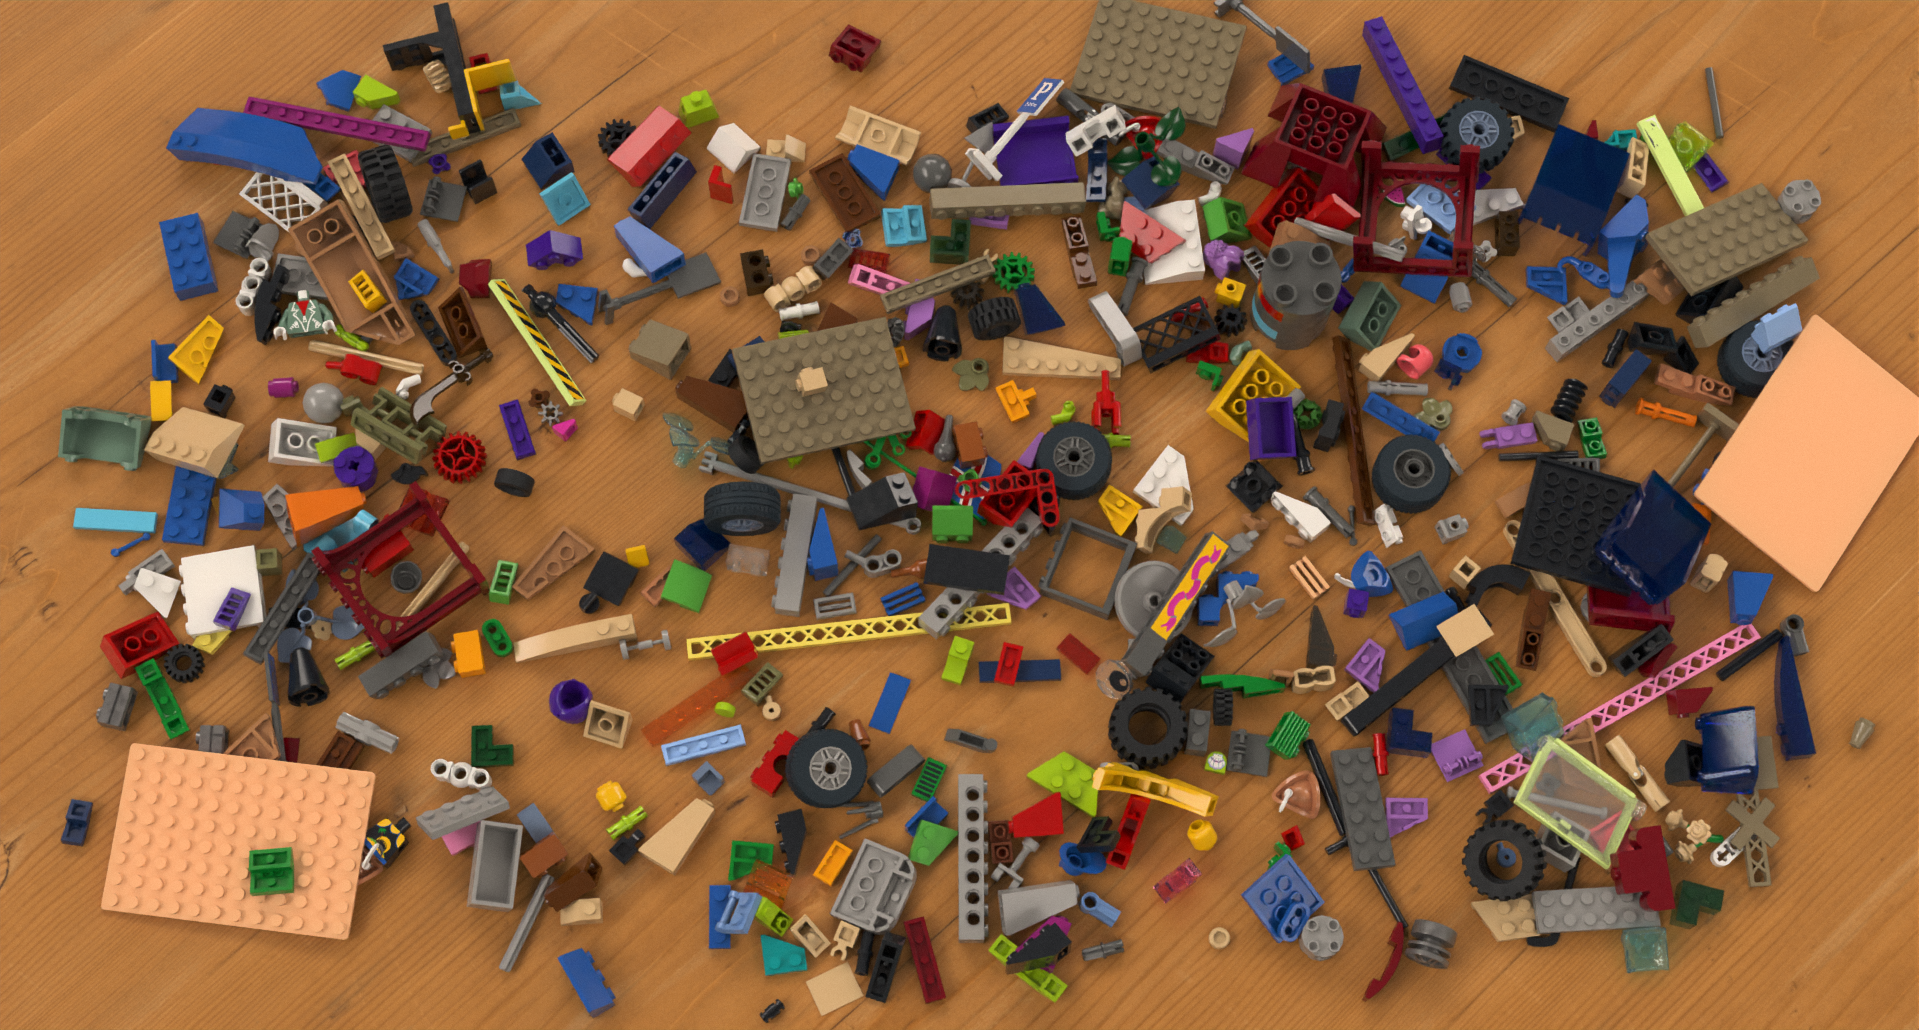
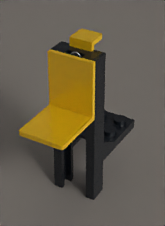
M446 2L433 6L438 32L385 44L383 49L392 71L403 70L415 65L420 66L435 60H439L444 66H447L458 116L461 121L459 125L448 127L451 138L454 140L485 130L476 91L515 82L516 77L509 59L466 69L456 22L452 18L450 6ZM429 46L440 48L443 50L431 52Z

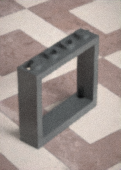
M1069 518L1068 523H1064L1060 530V534H1063L1061 540H1056L1052 551L1055 552L1053 559L1049 558L1045 569L1048 570L1046 577L1042 576L1038 585L1041 588L1040 595L1108 620L1115 602L1117 585L1128 570L1137 543ZM1072 531L1125 551L1103 608L1049 588Z

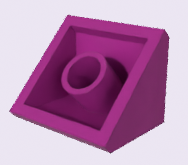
M919 466L912 489L918 502L917 507L932 511L933 506H950L958 477Z

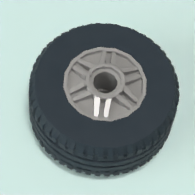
M836 729L815 730L803 735L791 747L786 759L785 772L791 791L794 792L793 794L798 799H801L800 801L816 808H836L850 802L862 790L861 788H863L867 778L868 765L866 764V755H864L862 747L852 736ZM825 765H827L828 767L827 773L825 771Z

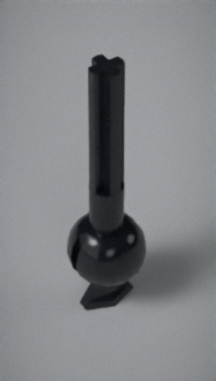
M530 284L521 290L531 299L529 308L533 315L539 318L547 317L590 363L599 358V354L555 309L557 305L556 300L552 294L544 291L537 292Z

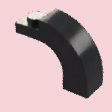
M1506 564L1494 565L1482 570L1474 577L1466 589L1470 592L1464 602L1468 604L1466 608L1473 604L1477 607L1483 593L1491 588H1503L1519 595L1530 572L1520 567Z

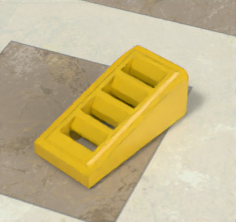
M364 269L348 281L365 308L370 312H376L387 303L384 295ZM364 279L366 280V281H364L360 286H357V285H358L359 283H361Z

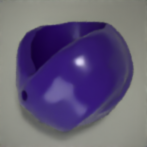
M576 679L561 681L553 687L549 695L550 711L557 719L568 724L581 723L587 718L589 705L593 699L592 692L586 684Z

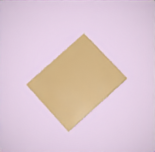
M1475 604L1436 626L1456 657L1494 635Z
M848 962L806 981L821 1016L864 996Z

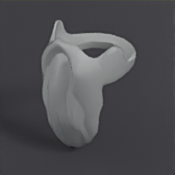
M267 223L262 225L253 234L245 246L249 247L250 254L256 258H263L267 262L273 257L274 253L272 250L279 237L277 225Z

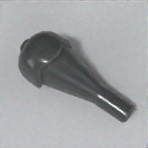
M952 415L945 417L944 430L934 447L936 459L942 462L952 461L956 456V447L952 434Z

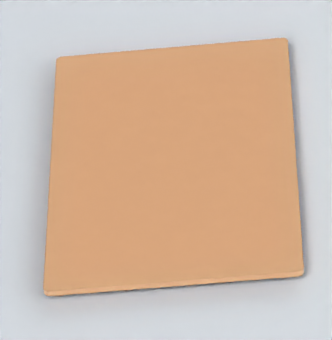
M1813 315L1694 492V496L1812 592H1817L1918 437L1919 397L1818 315Z
M133 743L128 757L101 908L110 911L347 940L350 934L376 775L373 772ZM292 847L294 893L251 896V873L248 871L249 851Z

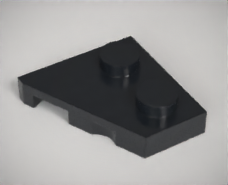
M1468 685L1470 726L1490 727L1509 688L1508 685Z

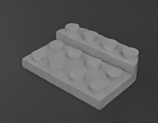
M864 839L831 909L830 915L876 935H885L886 931L890 932L895 927L916 882V868L906 855Z

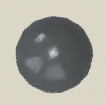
M927 154L920 157L913 168V179L917 187L926 193H930V189L946 188L949 180L952 178V169L948 160L939 154Z

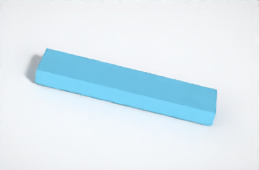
M76 508L73 528L155 534L158 514L156 512Z

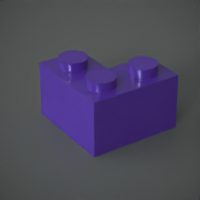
M549 230L526 244L528 266L534 267L537 270H546L554 263L571 267L583 259L580 237Z

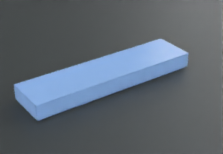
M740 724L661 745L665 764L670 766L746 746Z

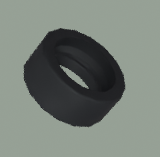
M739 436L728 447L730 458L744 472L755 474L764 465L760 464L755 441L751 438Z
M500 468L494 481L496 488L518 497H529L535 483L531 476L509 468Z

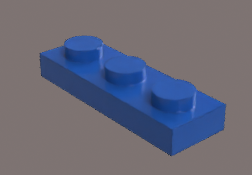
M710 885L709 949H731V934H724L715 930L717 922H720L729 901L728 895L731 891V885Z

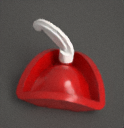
M1155 116L1133 118L1125 122L1126 129L1120 132L1119 137L1126 134L1138 150L1135 143L1136 135L1144 131L1157 136L1155 128L1161 118ZM1153 139L1155 141L1154 151L1156 153L1163 141ZM1142 151V156L1146 160L1153 157L1151 152Z

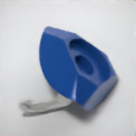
M1366 551L1356 561L1351 572L1352 581L1341 577L1339 573L1334 575L1337 581L1350 588L1369 592V597L1383 596L1393 591L1388 573L1372 551Z

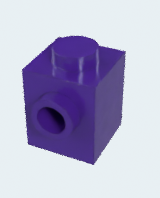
M1349 588L1345 597L1343 614L1353 618H1363L1367 611L1369 592Z

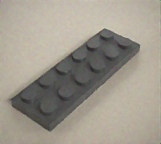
M1372 748L1331 751L1330 757L1353 870L1362 871L1394 867L1396 863Z

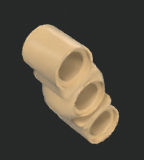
M812 266L803 267L799 272L795 273L797 277H788L782 282L781 286L778 283L776 286H772L765 291L764 297L775 312H779L780 308H786L788 305H791L790 301L801 299L805 291L809 294L821 286L822 281Z

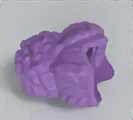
M1212 240L1205 245L1203 251L1205 264L1213 269L1214 275L1220 278V280H1223L1224 277L1228 278L1231 270L1238 272L1241 267V261L1244 259V252L1239 247L1229 246L1222 240Z

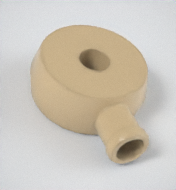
M771 695L765 697L766 704L763 706L762 714L765 719L774 721L780 717L782 711L780 705L772 702Z

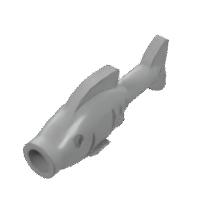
M427 219L420 221L417 226L427 241L428 247L431 246L451 274L454 273L451 261L440 242L441 239Z

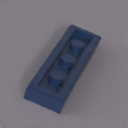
M1060 659L1020 660L1015 682L1061 681ZM999 661L979 662V683H996L994 679Z

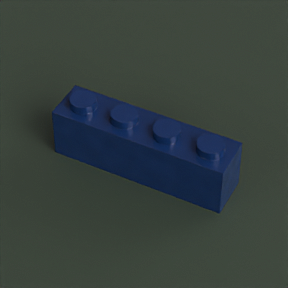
M677 152L673 153L627 209L635 220L651 229L697 173L690 160Z

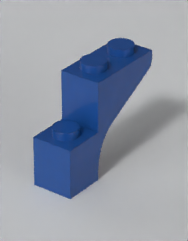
M1224 571L1218 574L1216 579L1217 597L1206 594L1198 598L1197 626H1218L1220 609L1227 603L1226 600L1229 599L1223 589L1224 586L1237 580L1243 590L1245 585L1256 587L1259 574H1253L1251 571H1245L1241 574Z

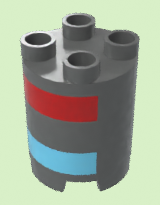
M1292 241L1276 245L1270 250L1264 262L1251 302L1250 319L1254 330H1259L1265 337L1275 342L1276 348L1298 350L1308 347L1311 341L1317 338L1326 327L1342 281L1339 265L1333 257V251L1330 246L1325 243L1315 244L1307 241Z

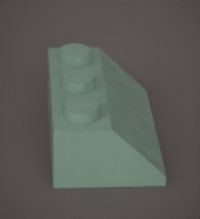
M1364 281L1338 329L1350 341L1372 351L1380 346L1401 304L1382 282Z

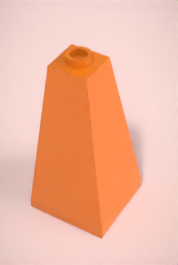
M358 486L285 495L287 513L297 547L352 519L362 509L364 510V504H367L364 492L360 493Z

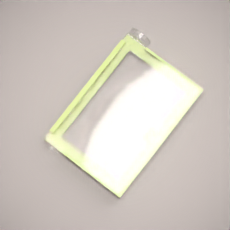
M1549 734L1543 735L1537 741L1536 745L1539 747V750L1513 803L1604 869H1608L1611 865L1610 854L1617 852L1631 819L1633 821L1639 820L1644 815L1647 805L1637 799L1634 793L1560 739H1555Z

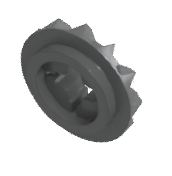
M896 317L888 319L887 322L890 335H893L891 338L894 348L899 345L904 335V323Z

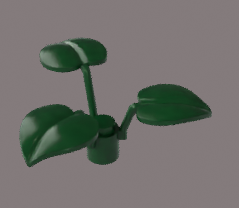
M1177 107L1171 110L1157 123L1155 128L1157 136L1144 131L1138 133L1135 137L1138 150L1135 146L1125 147L1112 159L1108 160V165L1116 173L1126 176L1140 165L1139 161L1143 159L1142 151L1151 152L1160 163L1154 166L1151 171L1152 181L1162 187L1176 184L1182 172L1179 160L1173 156H1168L1162 161L1154 151L1155 141L1153 139L1163 141L1166 138L1169 141H1174L1184 133L1186 122L1181 109Z

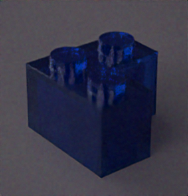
M1393 708L1389 713L1386 750L1391 754L1427 758L1431 753L1433 733L1412 730L1414 710Z

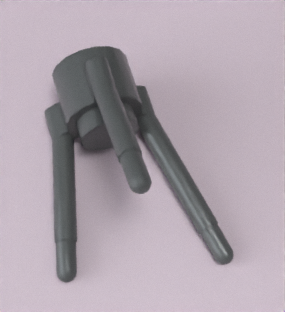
M880 801L848 802L843 806H839L864 807L849 810L846 813L848 815L865 813L866 819L870 818L869 821L841 834L839 838L843 839L871 824L879 823L878 818H883Z

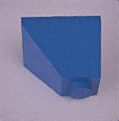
M220 489L219 528L260 531L264 525V501L261 492Z

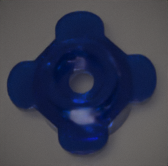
M859 229L842 234V238L850 248H857L863 245Z

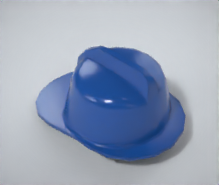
M1071 842L1064 843L1060 847L1061 859L1059 866L1069 875L1079 876L1083 873L1098 874L1106 868V858L1101 852L1080 853L1076 848L1078 844Z

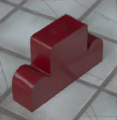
M1661 825L1632 830L1629 833L1628 841L1634 850L1610 854L1612 865L1610 874L1615 883L1616 893L1623 895L1642 892L1639 904L1647 912L1676 909Z

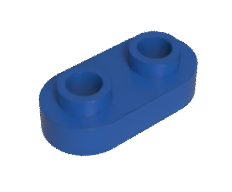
M1297 901L1289 906L1277 928L1278 936L1282 940L1293 942L1299 937L1310 917V908L1307 904ZM1299 908V914L1296 915L1295 911ZM1286 927H1289L1288 933H1285Z

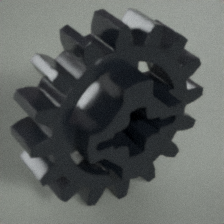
M613 119V124L611 125L606 122V129L601 127L602 134H598V139L600 140L598 143L599 147H602L603 154L607 153L609 157L636 129L635 125L631 126L630 121L624 124L623 119H620L619 123H616V120Z

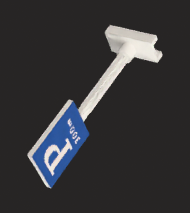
M1044 78L1016 111L1021 115L1018 116L985 155L979 149L969 148L967 150L966 156L988 180H991L993 177L995 181H999L1002 174L992 164L996 160V156L1025 123L1028 116L1038 115L1064 84L1063 80Z

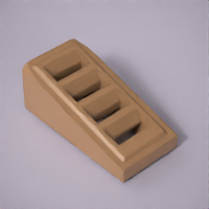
M1270 669L1269 680L1284 683L1286 688L1294 677V673L1290 671Z

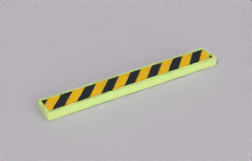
M491 280L488 283L489 287L569 406L583 405L586 399L506 280Z

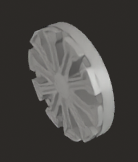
M1444 443L1440 444L1439 447L1449 461L1451 469L1453 468L1458 476L1464 474Z

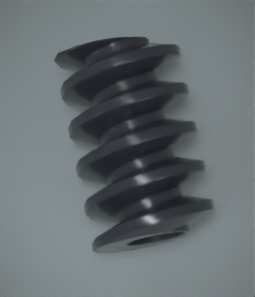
M1566 379L1560 389V393L1557 395V399L1554 401V405L1550 409L1552 415L1572 423L1573 419L1571 417H1575V411L1579 409L1578 404L1582 403L1581 398L1586 395L1583 390H1588V387L1577 379Z

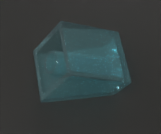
M1543 692L1502 715L1513 749L1532 763L1546 735L1554 740L1556 738L1559 739L1565 733L1562 727L1563 720L1556 709L1558 707L1557 702L1553 697H1549Z

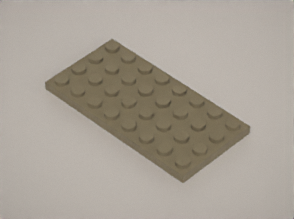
M1762 183L1653 230L1645 236V239L1691 296L1797 249L1808 242V238L1794 221L1784 213L1779 203Z

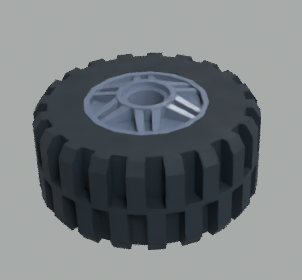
M1468 97L1464 98L1461 103L1456 102L1447 111L1439 127L1444 136L1440 153L1443 158H1448V164H1460V145L1467 144L1480 146L1479 174L1483 173L1485 169L1486 171L1494 169L1495 166H1498L1503 161L1513 144L1515 131L1511 127L1513 124L1512 119L1507 118L1508 112L1505 109L1501 110L1499 103L1495 102L1493 104L1489 98L1480 100V97H1473L1470 100Z

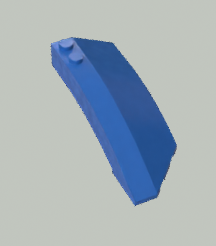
M197 108L172 132L166 147L179 160L226 165L263 173L291 182L316 184L323 168L303 128L262 116L234 111Z

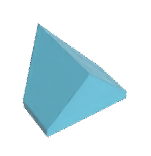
M518 81L499 85L500 97L505 111L511 108L520 109L542 104L520 86Z

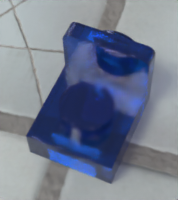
M1440 359L1434 371L1440 377L1452 380L1448 387L1450 391L1454 385L1458 387L1463 377L1459 375L1462 370L1461 367L1443 359Z

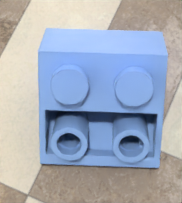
M1794 303L1791 306L1786 304L1780 307L1777 313L1773 315L1768 313L1760 319L1761 322L1754 326L1755 330L1751 336L1759 345L1763 354L1796 338L1802 331L1797 304Z

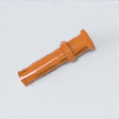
M1641 397L1638 399L1635 407L1636 415H1647L1654 420L1661 418L1693 428L1697 421L1696 415L1662 407L1659 402L1651 403L1644 401ZM1669 414L1676 415V416H1680V417H1683L1684 419H1680V418H1677V417L1669 416Z

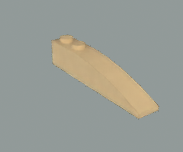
M628 614L547 632L514 642L513 646L516 663L618 644L619 640L623 639L626 642L637 640L633 616Z

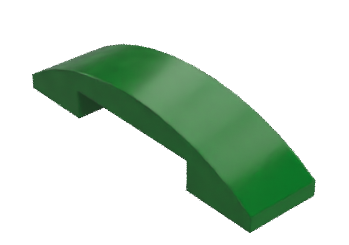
M153 658L135 667L170 740L190 731L182 710L155 659Z

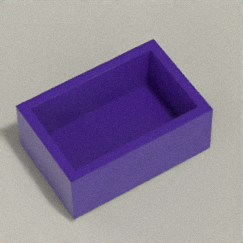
M1292 397L1254 398L1247 400L1250 460L1295 457L1296 446Z

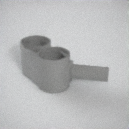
M894 549L888 550L885 554L866 557V559L847 550L844 556L862 565L861 568L864 569L865 574L870 578H876L891 573L890 570L899 569L902 560L900 552ZM894 557L898 562L896 564H889L887 559ZM875 563L879 568L877 570H870L868 565Z

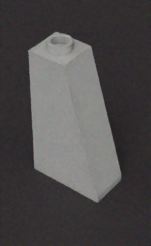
M1072 880L999 890L998 899L1002 932L1006 936L1012 935L1077 905V898L1080 897L1078 885H1075Z

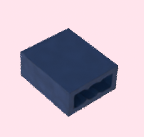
M1636 349L1599 395L1606 405L1615 408L1642 376L1652 360Z

